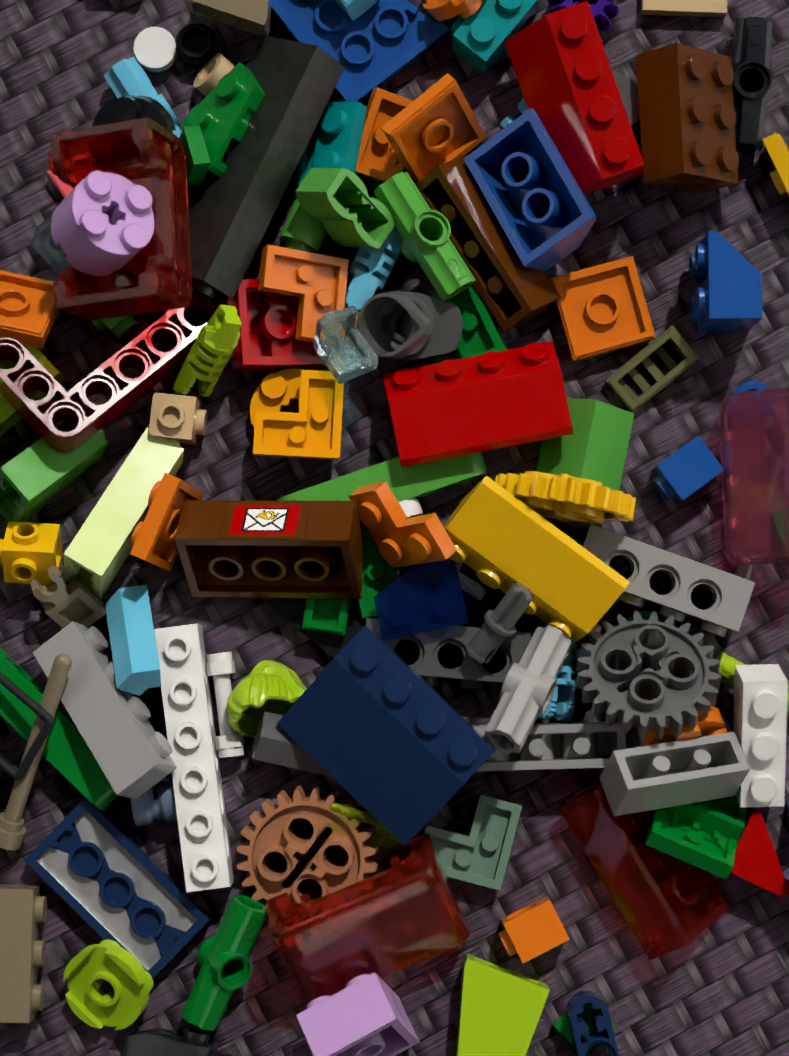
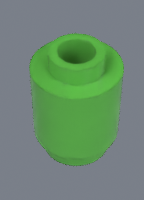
M295 199L279 239L285 244L284 248L318 254L327 231L322 220L307 213L298 199Z

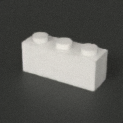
M779 664L735 665L733 732L737 736L750 767V771L735 794L740 807H784L788 680Z

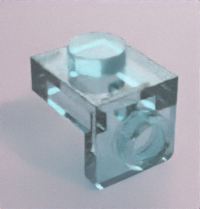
M350 306L340 311H330L320 318L316 325L313 347L339 384L376 370L379 360L357 329L359 312L355 306Z

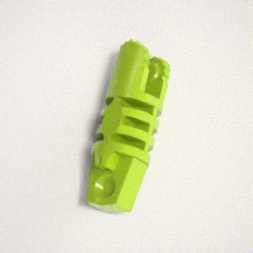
M219 305L209 322L201 328L174 381L173 390H175V393L188 394L198 378V393L203 397L210 396L241 335L239 331L241 320L237 315L238 311L235 306Z

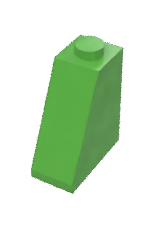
M67 420L56 427V429L62 432H70L76 428L75 424ZM101 429L79 448L71 452L56 451L41 438L0 468V514L7 522H27L100 459L108 444L104 431Z

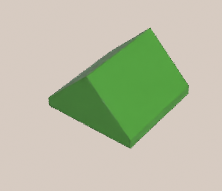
M567 398L573 434L541 440L535 472L554 475L568 474L577 478L603 483L602 487H609L610 490L619 491L634 413L596 399Z

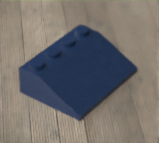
M366 626L334 657L277 722L286 733L403 846H406L496 751L471 724Z

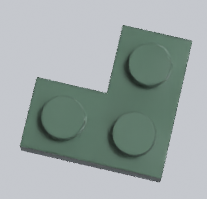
M479 794L469 836L426 825L416 868L500 891L522 805Z

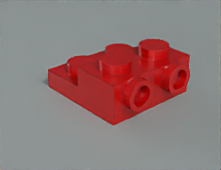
M242 279L233 299L221 295L220 305L235 306L238 311L237 315L241 320V327L239 329L241 335L229 358L232 362V371L274 370L278 367H320L324 365L323 344L295 340L299 297L259 291V279Z

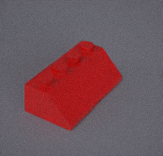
M588 0L547 14L506 39L505 46L527 110L532 108L536 111L582 193L587 195L642 176L645 164Z
M552 341L531 343L524 347L498 352L490 351L478 356L457 360H444L436 364L416 368H403L395 372L383 374L389 414L401 467L573 434L562 372Z

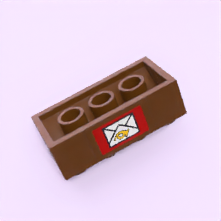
M184 501L175 535V543L192 597L362 598V527L356 501Z

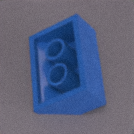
M530 108L464 158L465 163L524 267L547 271L581 246L597 217L534 109Z

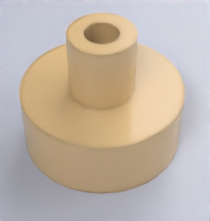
M216 54L199 71L193 86L206 97L218 85L221 78L234 68V64L222 54Z

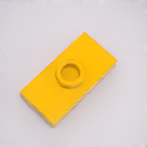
M774 133L762 139L776 167L775 170L769 173L779 194L783 195L788 192L789 195V149L780 134Z

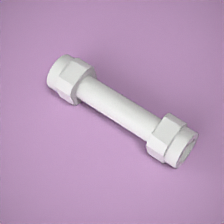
M232 652L206 655L207 676H213L220 736L215 737L218 757L226 758L244 755V737L239 733L237 734L231 728L226 711L227 700L232 692L230 674L236 673Z

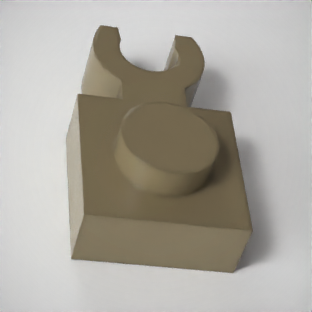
M51 565L47 568L49 577L53 581L52 584L43 586L35 579L30 581L35 598L46 602L44 603L46 614L62 628H65L72 621L89 627L106 614L105 603L77 578L69 585H66L61 570L56 566Z

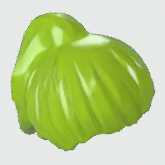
M274 660L259 662L249 673V676L237 684L228 697L226 711L231 728L244 737L255 738L258 720L264 711L284 716L307 688L302 684L296 672L284 664Z

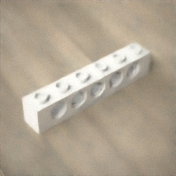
M196 623L154 629L161 673V692L167 740L172 748L170 757L177 767L172 771L186 893L230 887L234 883L220 764L215 743L216 732L209 677L206 671L207 661L202 624Z

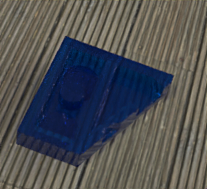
M450 558L415 564L374 597L382 641L384 642L469 623L457 565Z

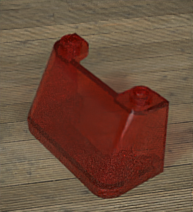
M429 833L409 841L411 854L404 861L401 862L399 856L390 859L392 868L312 901L309 893L300 896L301 903L297 904L290 900L286 892L267 900L269 930L310 1001L324 995H334L345 989L346 984L356 976L362 974L370 975L375 972L380 978H384L441 953H454L465 945V940L470 934L469 926Z

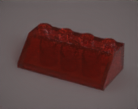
M601 781L585 789L559 808L649 960L687 946L730 907L710 872L645 844L653 810L613 816Z

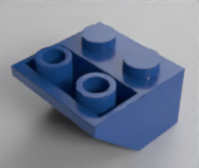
M708 231L702 241L696 244L695 253H690L689 276L690 278H696V295L690 296V320L697 321V333L749 332L762 319V274L717 231Z

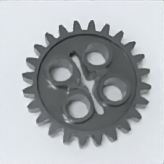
M634 611L633 621L630 622L619 614L616 618L615 627L603 621L600 633L591 631L588 644L582 643L580 657L577 659V688L583 689V703L593 702L591 714L596 716L606 713L605 726L607 727L617 721L622 723L621 734L623 735L627 734L632 727L638 728L640 739L645 738L648 729H654L658 739H663L665 728H670L674 734L679 736L681 735L683 723L694 729L697 725L698 716L707 718L710 705H715L721 675L718 674L720 660L712 659L714 647L702 646L703 633L690 636V623L687 622L679 628L675 627L674 616L672 615L663 623L658 621V615L655 611L651 613L649 620H643L640 613Z

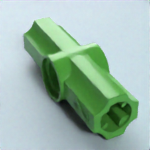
M402 171L390 177L374 191L376 197L390 211L395 227L401 234L399 246L402 253L411 261L420 264L442 301L455 297L476 281L449 238L451 226L448 219L442 213L430 209L408 172L404 173ZM421 233L425 234L428 239L424 238Z

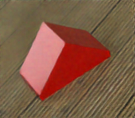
M754 808L749 809L746 812L745 828L737 840L734 867L731 873L783 898L789 895V888L762 813Z

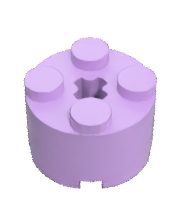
M93 171L80 181L55 209L51 219V234L56 246L58 244L61 245L68 255L65 258L66 261L75 269L93 276L109 275L113 271L124 267L152 238L155 226L154 213L151 207L152 196L145 187L135 185L123 176L109 172Z

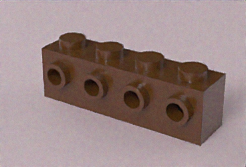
M465 155L437 165L416 186L430 209L442 213L448 219L451 226L449 237L476 279L473 284L503 331L506 332L533 319L558 300L560 296L544 271L524 267L465 163L464 158L468 156Z

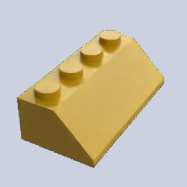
M485 476L461 500L444 525L446 532L457 549L449 557L450 559L458 563L464 562L477 572V577L481 582L491 588H499L504 593H507L514 583H521L530 589L533 593V598L524 613L535 615L546 624L562 630L564 635L572 640L573 644L592 630L630 583V581L488 476Z

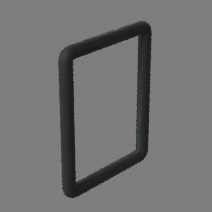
M0 672V684L45 721L18 770L0 756V768L13 779L20 780L26 774L51 731L54 719L51 714Z

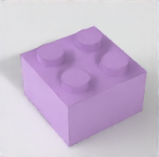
M375 972L370 975L362 974L354 977L346 984L345 989L332 996L324 995L312 1000L307 1005L306 1010L296 1015L314 1056H396L420 1043L400 998Z

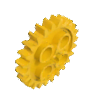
M525 471V474L519 473V475L507 473V475L499 474L495 476L497 484L540 516L557 519L562 522L579 521L591 524H603L607 520L614 522L633 521L636 498L630 494H623L622 491L602 487L603 483L577 478L563 473L554 475L535 471Z

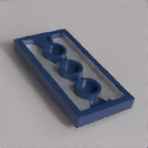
M86 797L24 860L104 940L116 941L120 947L135 956L144 970L152 976V979L211 919L136 843Z

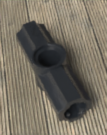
M750 16L736 19L734 23L731 64L734 72L733 99L736 112L735 134L737 152L761 151L763 148L762 139H764L767 91L770 89L772 82L769 65L773 22L761 17ZM741 77H748L754 80L757 84L758 92L749 93L743 90L739 79Z

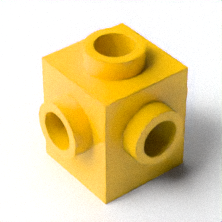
M8 522L4 539H0V565H3L4 583L30 584V581L35 579L39 584H52L53 581L49 577L47 568L53 565L60 569L63 558L60 524Z

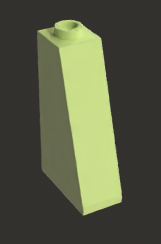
M146 428L64 553L65 581L71 583L76 578L79 579L102 600L133 547L131 545V536L140 521L144 522L150 508L148 498L154 484L162 480L164 473L175 476L182 465L184 448L180 447L179 441L171 438L153 437L149 434V428Z

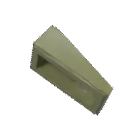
M672 325L608 377L606 382L633 413L700 359V356L679 330ZM667 340L684 358L679 364L662 346ZM654 351L671 370L666 375L660 371L649 357ZM640 362L657 381L654 385L650 386L635 368ZM627 373L644 392L638 398L622 379Z

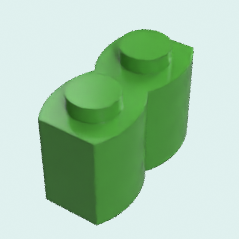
M311 168L295 191L297 199L304 210L311 216L321 219L329 236L342 246L380 249L395 226L394 219L387 207L379 200L369 197L364 183L355 173L348 169Z

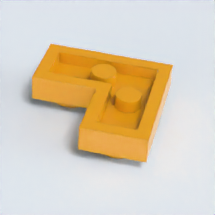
M301 370L299 413L255 411L253 455L340 460L345 372Z

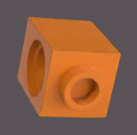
M548 896L501 918L505 930L499 932L498 935L509 957L518 953L522 963L570 940Z

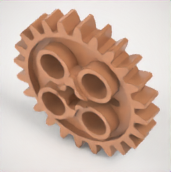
M297 786L294 790L293 799H290L288 794L281 790L277 794L278 806L267 798L261 804L266 815L254 810L249 818L256 827L245 826L241 831V834L250 840V842L240 843L236 850L248 856V858L241 860L237 864V869L250 872L241 885L242 887L255 885L257 890L251 899L258 901L264 898L267 901L265 906L269 909L268 913L274 908L280 910L278 923L280 924L286 920L288 915L294 916L296 928L300 929L305 918H310L313 928L318 929L322 916L325 915L330 924L334 925L338 919V909L344 915L350 916L353 911L350 900L362 904L366 896L360 888H372L374 880L365 873L376 872L379 863L367 859V857L377 853L378 845L366 844L365 841L372 836L374 830L373 828L360 829L358 825L365 814L361 812L351 816L348 813L352 805L350 799L341 806L335 804L337 792L334 790L326 800L321 799L319 786H315L310 797H306L303 788ZM297 818L309 820L314 829L313 834L309 836L298 834L294 829L293 820ZM330 827L332 833L318 849L313 860L308 862L290 887H285L283 884L284 880L295 868L302 855L309 850L324 828ZM331 845L342 846L348 853V860L342 863L332 860L327 852L328 847ZM279 852L283 854L288 863L287 868L276 869L272 867L267 858L268 853ZM302 880H316L321 885L322 894L317 896L307 894L303 890Z

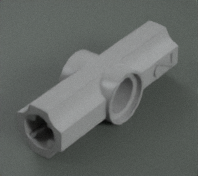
M550 625L543 628L537 627L519 664L514 662L501 690V700L494 710L484 734V739L490 742L494 749L506 754L512 752L520 753L537 716H543L556 687V677L560 669H562V665L571 649L572 640L567 638L562 630Z

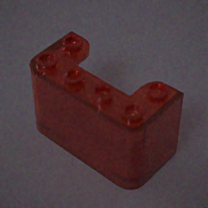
M149 117L51 133V149L48 153V164L51 172L58 176L63 183L74 189L80 181L93 171L109 172L123 176L135 185L145 187L152 196L151 207L155 220L154 232L148 244L121 269L113 271L109 275L93 276L72 267L63 268L53 283V294L58 308L88 321L188 308L192 301V270L187 166L185 151L180 139Z

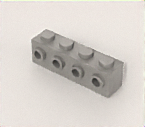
M72 621L36 649L33 654L47 678H49L54 659L57 655L67 654L71 658L72 665L60 700L115 793L119 796L137 799L177 768L170 757L172 748L166 738L161 733L155 732L148 721L151 714L144 702L137 696H133L132 693L117 689L113 661L105 650L108 647V643L103 634L94 626L88 627Z

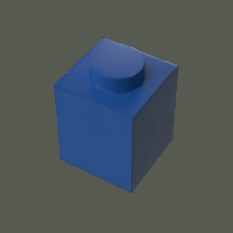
M698 435L652 469L656 475L652 482L664 499L668 501L673 498L676 504H678L723 472L724 469Z

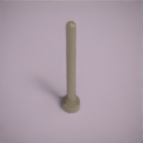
M59 654L55 657L40 702V706L51 714L53 719L72 665V660L67 654ZM37 714L21 763L45 723ZM47 738L24 777L20 780H15L5 812L0 813V848L17 850L22 845L26 833L22 814Z

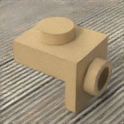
M154 393L149 434L153 437L175 439L180 444L196 445L197 435H205L207 410L200 409L201 403L197 397Z

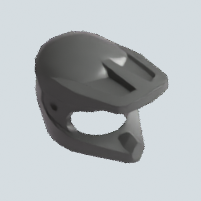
M390 291L371 297L363 305L357 323L358 334L363 346L370 353L390 360H417L452 353L458 348L463 332L462 315L460 309L455 304L415 292Z

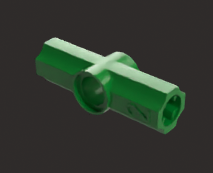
M236 894L235 897L231 898L216 935L208 938L200 947L198 962L202 968L181 1014L188 1023L204 1030L214 1031L220 1024L233 991L242 987L249 980L253 967L248 957L269 911L263 903L255 901L248 896Z

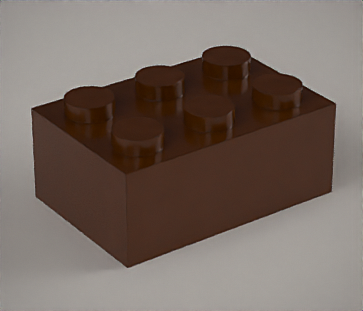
M674 43L636 55L641 151L645 164L643 183L697 194L738 184L737 167L739 157L736 151V112L733 99L734 72L731 57L680 43Z

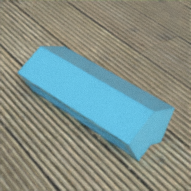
M147 585L119 588L105 603L116 687L119 690L140 696L147 688L161 687L160 665Z

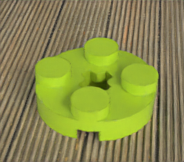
M110 939L83 948L68 963L63 977V981L67 978L69 991L65 996L71 1010L83 1022L98 1029H102L104 1025L109 1027L117 1026L115 1030H121L130 1026L147 1007L149 992L153 988L152 976L144 970L135 956L120 947L116 941ZM101 979L108 981L112 985L114 992L111 990L107 993L103 992L100 988L103 984Z

